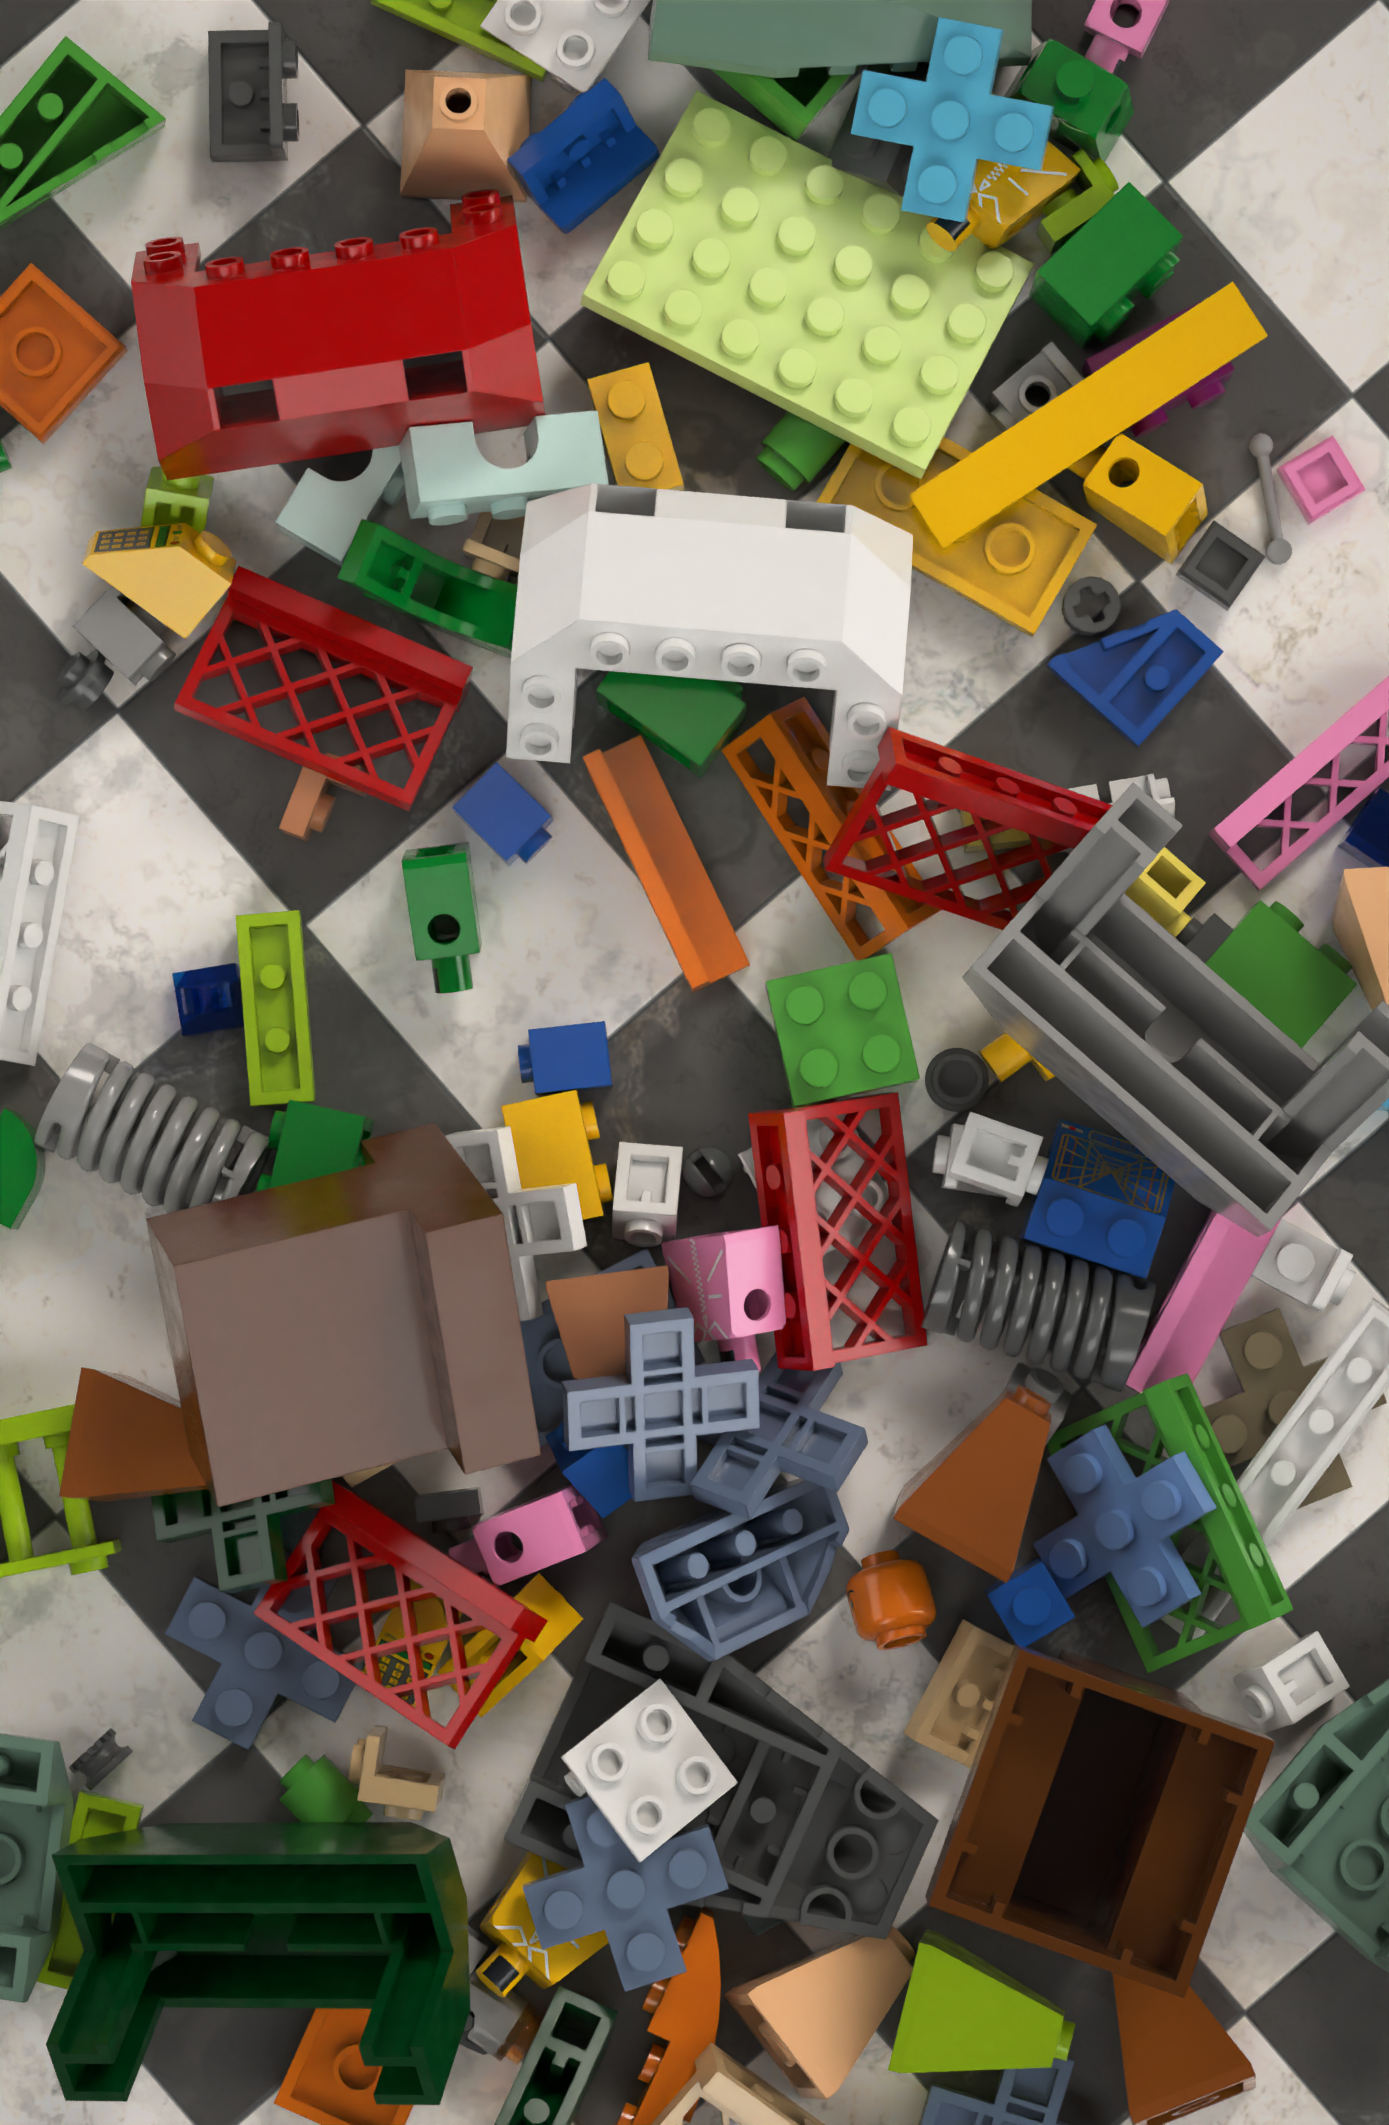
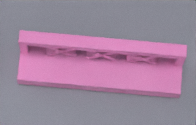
M1389 676L1208 833L1258 891L1389 777V760L1384 764L1385 746H1389V737H1386L1387 711L1389 710ZM1378 719L1377 737L1359 736ZM1349 744L1376 746L1375 772L1365 781L1338 779L1340 752ZM1330 761L1329 778L1312 777ZM1302 785L1329 787L1327 814L1317 823L1290 821L1292 794ZM1338 788L1355 789L1337 805ZM1283 803L1282 820L1264 819ZM1254 827L1281 829L1280 854L1262 871L1236 844ZM1290 829L1307 830L1305 834L1289 847Z
M1211 1209L1142 1338L1133 1367L1125 1384L1126 1387L1137 1393H1142L1143 1390L1186 1373H1188L1193 1384L1280 1220L1270 1232L1257 1237Z

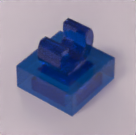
M236 963L172 973L183 1037L244 1028L241 984Z

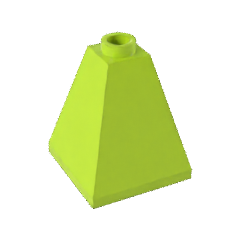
M926 1929L919 1942L888 2070L897 2073L1051 2068L1054 2058L1067 2061L1076 2023L1063 2020L1066 2010L943 1934Z

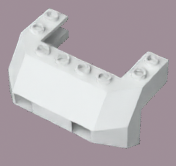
M590 483L528 501L526 504L520 553L511 653L506 758L570 763L572 731L576 714L578 668L834 690L829 735L830 754L827 785L864 788L880 760L877 746L888 727L898 730L911 592L913 535L853 505L596 483ZM887 785L885 790L891 791V786Z

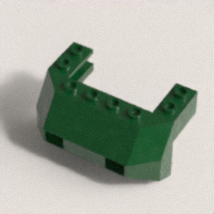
M412 1822L166 1823L82 1838L51 1855L84 1950L46 2042V2047L65 2101L127 2102L163 2007L371 2009L359 2044V2050L364 2066H383L373 2094L376 2104L440 2105L470 2012L467 1896L449 1837ZM112 1913H115L114 1921L112 1924Z

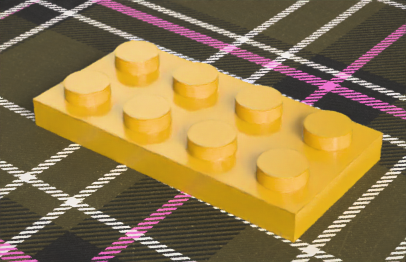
M944 437L922 479H919L850 443L817 502L853 505L912 534V569L1033 638L1098 524L1035 489L943 549L908 495L972 452Z

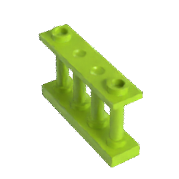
M75 1404L0 1419V1518L9 1561L0 1563V1578L68 1563L71 1575L108 1568L107 1555L122 1551L120 1538L97 1543L89 1500L62 1497L72 1548L34 1556L14 1456L21 1455L18 1442L43 1437L45 1449L52 1448L59 1487H61Z

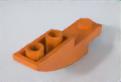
M705 1906L700 1907L695 1920L684 1915L675 1932L687 1972L652 1983L644 1999L641 2009L651 2014L647 2022V2031L667 2040L664 2048L654 2043L652 2044L637 2077L638 2080L647 2083L637 2107L627 2102L624 2104L615 2125H651L697 2072L695 2060L711 2042L715 2045L721 1993L720 1953L713 1910ZM699 2099L683 2116V2120L690 2123Z

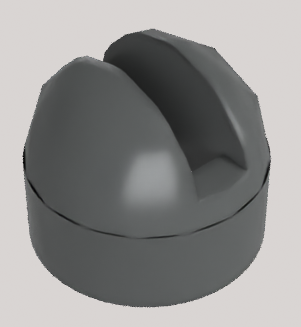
M702 1147L693 1151L685 1160L683 1179L688 1189L695 1195L703 1198L717 1197L724 1193L731 1185L734 1173L733 1165L730 1158L720 1149ZM702 1156L707 1160L711 1169L723 1180L714 1188H712L693 1164Z

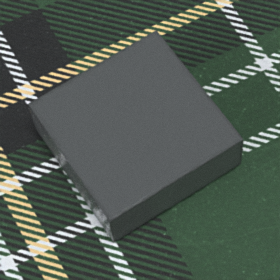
M1213 520L1177 571L1176 576L1228 611L1266 556Z

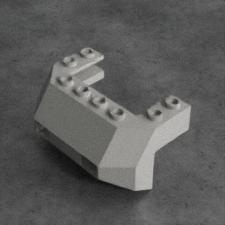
M1133 782L973 963L962 978L1005 1033L1194 1199L1253 1235L1260 1237L1273 1229L1330 1154L1389 1098V1005L1382 1001L1320 1063L1316 1062L1294 1040L1284 1034L1252 1006L1246 998L1236 992L1203 963L1197 955L1187 949L1155 921L1149 913L1139 907L1124 893L1183 826Z

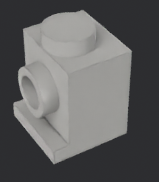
M1051 341L1039 354L992 392L990 402L995 409L990 413V416L1003 433L1043 407L1033 406L1027 401L1025 392L1028 388L1041 386L1046 389L1049 394V403L1084 379Z
M110 586L73 627L135 686L143 677L151 682L171 664L176 656V653L158 637L166 626L137 604L129 610L125 604L130 599L113 586Z

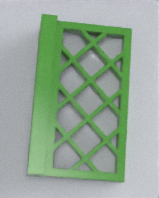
M1188 1373L1158 1383L1143 1390L1142 1393L1073 1423L1053 1434L1047 1443L1051 1456L1066 1447L1067 1441L1082 1434L1085 1435L1092 1429L1113 1421L1110 1433L1119 1449L1146 1461L1142 1475L1168 1459L1161 1455L1164 1447L1169 1458L1185 1451L1217 1507L1187 1526L1204 1535L1210 1550L1203 1568L1184 1561L1191 1576L1199 1580L1197 1586L1202 1594L1192 1600L1189 1610L1179 1607L1168 1614L1185 1622L1177 1647L1160 1654L1150 1632V1625L1144 1628L1141 1627L1113 1575L1109 1574L1105 1577L1147 1673L1294 1610ZM1145 1405L1156 1427V1433L1150 1450L1121 1438L1129 1413ZM1182 1530L1170 1537L1175 1547H1177ZM1217 1566L1222 1577L1214 1574ZM1210 1585L1230 1593L1241 1619L1224 1626L1200 1615ZM1196 1627L1209 1632L1192 1640Z

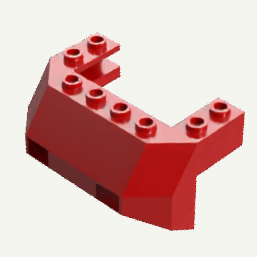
M495 189L477 190L462 195V203L450 204L452 233L438 235L437 228L433 227L416 228L400 233L399 241L376 245L373 244V239L370 237H356L335 243V251L309 255L308 248L290 247L270 253V261L244 264L242 257L219 258L205 264L206 270L199 271L201 259L199 242L184 245L183 238L166 237L146 243L145 251L136 252L131 287L144 386L158 461L167 481L398 446L409 427L472 421L474 434L529 426L535 416L546 415L513 195L500 197L499 191ZM457 351L462 352L463 360L404 369V359ZM272 380L274 389L224 396L222 389L225 386Z

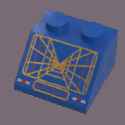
M1059 1118L1046 1156L1049 1159L1037 1195H1033L1019 1239L1083 1259L1096 1265L1108 1267L1120 1273L1129 1274L1138 1279H1146L1167 1218L1175 1181L1130 1141Z

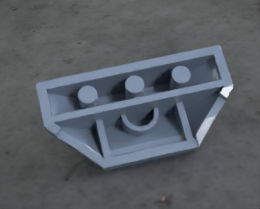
M798 1478L770 1488L750 1520L717 1508L641 1543L632 1556L631 1561L653 1621L705 1660L713 1661L809 1615L828 1577L836 1549L843 1545L850 1529L836 1491Z

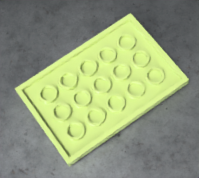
M696 91L584 290L580 305L922 479L1035 263L1001 246L994 250L989 249L972 234L955 251L951 252L943 249L934 242L927 232L926 226L933 217L901 211L903 197L832 167V159Z

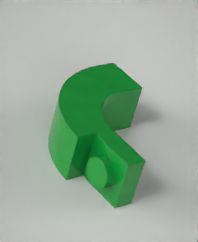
M361 519L338 574V579L364 592L363 596L404 616L478 647L511 658L518 585L487 576L454 563L378 523Z

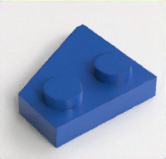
M1175 609L1128 630L1124 629L1101 638L1100 641L1067 654L1063 653L1055 656L1047 664L1046 668L1135 748H1138L1224 651Z

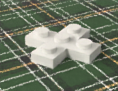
M510 1126L462 1131L446 1135L447 1140L503 1213L520 1321L532 1320L542 1316L543 1310L533 1255L576 1251L587 1246L576 1183L521 1189Z

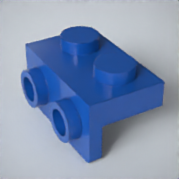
M604 78L592 89L574 98L567 110L542 131L530 135L521 144L519 150L507 160L528 197L562 233L568 234L656 161L660 156V152L653 141L636 125L621 94Z

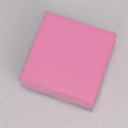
M1334 436L1327 438L1276 470L1308 525L1366 490Z

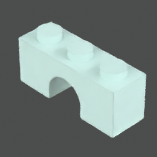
M598 410L535 416L523 433L526 463L520 467L508 469L489 463L481 455L476 445L472 421L409 427L399 444L409 518L428 517L429 524L431 525L459 523L467 519V514L491 512L493 519H514L525 516L528 501L590 483L609 485Z
M399 445L373 449L372 458L366 470L352 480L333 481L307 468L275 521L279 530L342 567L361 519L374 522L385 503L394 507L406 491Z

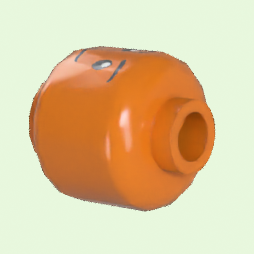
M897 1550L882 1551L861 1560L863 1570L850 1577L845 1586L857 1634L866 1641L876 1642L877 1649L879 1650L905 1647L926 1638L925 1628L934 1622L937 1616V1608L925 1567L916 1560L900 1559Z

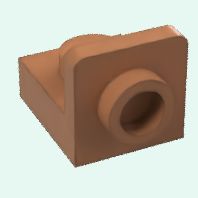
M325 753L326 756L333 759L339 758L337 755ZM360 765L353 766L356 769H361ZM303 766L279 829L286 835L308 843L312 830L322 833L332 813L336 797L327 794L330 784L366 797L367 794Z

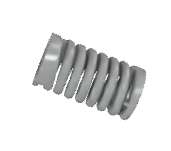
M87 1043L68 1067L54 1091L36 1131L34 1142L39 1147H43L52 1153L56 1149L59 1157L64 1160H70L77 1156V1162L81 1169L86 1172H93L99 1169V1174L103 1181L109 1184L120 1181L124 1192L130 1195L142 1192V1197L148 1205L153 1207L164 1203V1209L167 1213L252 1193L272 1149L268 1148L269 1137L245 1125L241 1130L239 1121L230 1118L225 1120L214 1143L195 1171L201 1154L220 1120L218 1110L213 1107H206L199 1115L185 1144L172 1162L179 1143L199 1107L197 1099L190 1095L181 1098L161 1137L150 1151L153 1141L177 1097L175 1087L169 1084H163L159 1087L146 1109L138 1128L128 1141L132 1128L155 1087V1078L149 1073H141L137 1076L125 1096L115 1119L106 1130L115 1106L134 1075V1067L126 1061L120 1062L119 1058L92 1043ZM103 1072L110 1074L96 1102L89 1110L91 1100ZM235 1143L242 1144L243 1146L228 1168H225V1163Z

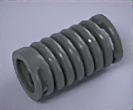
M956 1218L934 1278L921 1328L955 1336V1333H957V1337L961 1341L970 1342L975 1338L987 1308L979 1342L983 1348L991 1350L998 1346L1011 1313L1003 1352L1007 1356L1017 1357L1022 1352L1035 1319L1026 1357L1030 1363L1039 1365L1044 1362L1059 1325L1050 1367L1053 1371L1060 1373L1068 1369L1083 1330L1080 1347L1073 1367L1074 1376L1081 1380L1090 1377V1381L1121 1392L1127 1382L1145 1332L1155 1295L1156 1283L1133 1279L1129 1274L1123 1272L1118 1273L1112 1279V1273L1108 1267L1097 1265L1089 1271L1088 1263L1085 1260L1075 1257L1065 1263L1064 1255L1055 1250L1047 1251L1042 1257L1039 1245L1028 1242L1024 1243L1019 1249L1016 1238L1009 1235L1000 1236L992 1247L993 1235L990 1229L979 1227L974 1231L975 1226L966 1224L963 1220ZM964 1243H967L969 1246L965 1256L962 1258ZM963 1302L960 1318H957L956 1315ZM1104 1346L1106 1353L1104 1363L1101 1365L1097 1363V1360Z

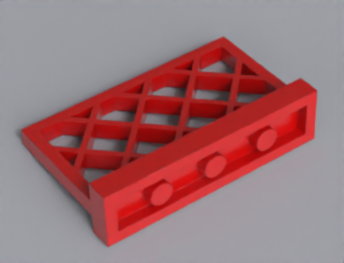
M238 566L233 576L232 584L228 588L227 598L175 701L174 710L409 812L456 712H459L469 691L473 667ZM233 619L257 629L265 647L232 658L224 637ZM272 636L283 641L274 643ZM299 649H304L317 655L323 673L291 683L280 656ZM219 650L223 661L211 665ZM270 659L281 687L248 697L238 670ZM330 661L341 665V667L333 669ZM228 673L239 701L215 708L195 699V696L203 681ZM358 674L375 680L382 698L349 708L339 681ZM329 684L340 712L307 723L296 695ZM389 687H392L401 692L392 694ZM287 699L297 727L276 734L262 728L254 709ZM419 699L441 709L434 726L408 734L397 706ZM387 710L398 738L366 748L355 720ZM244 713L247 721L236 717V715ZM345 724L356 752L336 759L320 753L313 735ZM303 738L306 747L294 741ZM426 742L418 758L414 746ZM404 749L412 768V773L405 788H400L379 779L371 760ZM362 764L365 772L356 769L353 766Z
M888 727L877 746L880 760L823 858L824 868L827 871L1004 930L1020 912L1017 905L1029 901L1053 874L1046 856L1069 848L1075 849L1113 805ZM887 785L913 793L917 804L882 815L877 802ZM955 808L971 814L974 824L943 835H939L932 816ZM870 814H872L873 819L868 820ZM924 820L931 839L896 850L889 831ZM1013 828L1028 833L1031 844L999 855L996 854L989 837ZM879 834L888 852L866 861L847 855L854 843ZM981 839L988 858L954 870L946 851ZM938 854L945 871L943 874L921 881L907 876L904 865ZM1038 859L1045 878L1010 889L1003 871ZM995 874L1002 890L1001 893L977 900L965 896L960 885Z
M886 1092L783 1110H765L748 1113L761 1227L778 1225L780 1232L786 1323L783 1329L774 1331L778 1369L816 1371L835 1367V1363L927 1346L926 1329L921 1328L924 1310L898 1092ZM879 1108L882 1134L871 1149L854 1133V1130L867 1110ZM846 1114L843 1121L837 1118L836 1115ZM819 1119L835 1133L820 1158L809 1148L806 1120ZM846 1144L864 1160L850 1185L831 1169ZM876 1171L887 1181L889 1197L880 1212L861 1196ZM823 1180L842 1197L827 1222L817 1214L815 1193ZM853 1208L872 1224L857 1249L838 1233ZM883 1235L894 1243L896 1261L887 1276L868 1260ZM831 1244L849 1260L835 1285H832L825 1278L822 1259ZM861 1271L879 1287L865 1312L860 1310L846 1297ZM891 1298L902 1307L905 1334L893 1337L876 1324ZM839 1308L857 1325L844 1346L833 1348L830 1321ZM868 1335H870L874 1339L872 1341L864 1342Z
M332 1480L335 1504L321 1507L286 1561L288 1581L272 1584L253 1614L446 1746L455 1750L524 1640L528 1639L535 1642L548 1620L371 1503ZM332 1527L346 1535L350 1562L321 1569L318 1549ZM361 1546L375 1555L363 1558ZM390 1564L395 1568L398 1594L369 1602L365 1570ZM308 1567V1573L303 1574L305 1569ZM352 1574L356 1605L328 1613L323 1582ZM410 1578L423 1587L411 1590ZM310 1585L314 1617L291 1623L278 1614V1611L292 1590ZM438 1596L444 1601L448 1627L418 1634L413 1603ZM401 1607L405 1638L376 1646L371 1614ZM459 1611L472 1620L460 1623ZM359 1618L363 1649L338 1655L333 1651L330 1625ZM317 1629L318 1640L307 1634L306 1631ZM487 1629L501 1638L487 1663L467 1668L462 1635ZM450 1639L454 1671L425 1679L420 1647ZM407 1650L412 1682L392 1688L382 1685L378 1658ZM365 1661L367 1674L353 1664ZM476 1678L473 1685L470 1687L469 1680ZM456 1683L460 1705L446 1727L431 1718L427 1691ZM414 1694L416 1707L402 1697Z

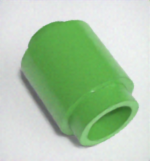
M787 411L761 441L764 449L755 460L776 481L794 492L802 482L809 484L843 445L845 440Z
M305 1754L279 1780L287 1791L278 1800L301 1823L366 1822L374 1814L363 1801H357L359 1789L353 1783H348V1778L325 1754L315 1763Z

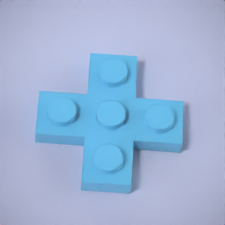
M939 17L926 82L863 70L851 134L913 146L901 211L966 223L979 159L1042 171L1054 107L992 95L1004 30Z

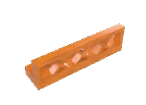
M805 696L770 713L721 750L857 961L869 958L902 934L941 911L939 908L844 876L843 883L830 879L821 866L822 849L828 851L863 788L827 785L830 754L829 734ZM761 738L775 759L774 776L761 772L746 750ZM788 796L801 799L809 811L808 829L796 826L788 815ZM870 814L868 820L873 819L872 814ZM889 831L896 850L901 849L902 846L892 831ZM879 834L854 843L847 855L866 861L888 852ZM912 863L904 865L907 876L923 880ZM857 903L871 907L885 929L871 940H869L856 920Z
M639 735L603 753L600 749H597L583 756L587 772L692 993L749 967L750 963L642 736Z

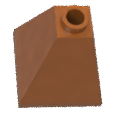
M81 1367L59 1493L60 1497L109 1502L208 1489L190 1456L179 1400L130 1376Z
M1018 1385L1014 1393L1008 1390L1003 1392L904 1485L898 1495L893 1519L1007 1583L1014 1571L1051 1425V1415L1048 1411L1052 1404L1041 1395L1021 1385Z
M1112 1973L1128 2107L1132 2125H1165L1256 2088V2074L1250 2061L1190 1985L1188 1986L1185 1998H1181Z

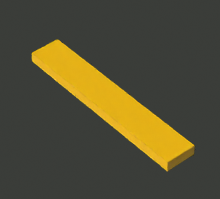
M1231 282L908 496L941 547L945 549L1267 338L1268 335L1234 282Z

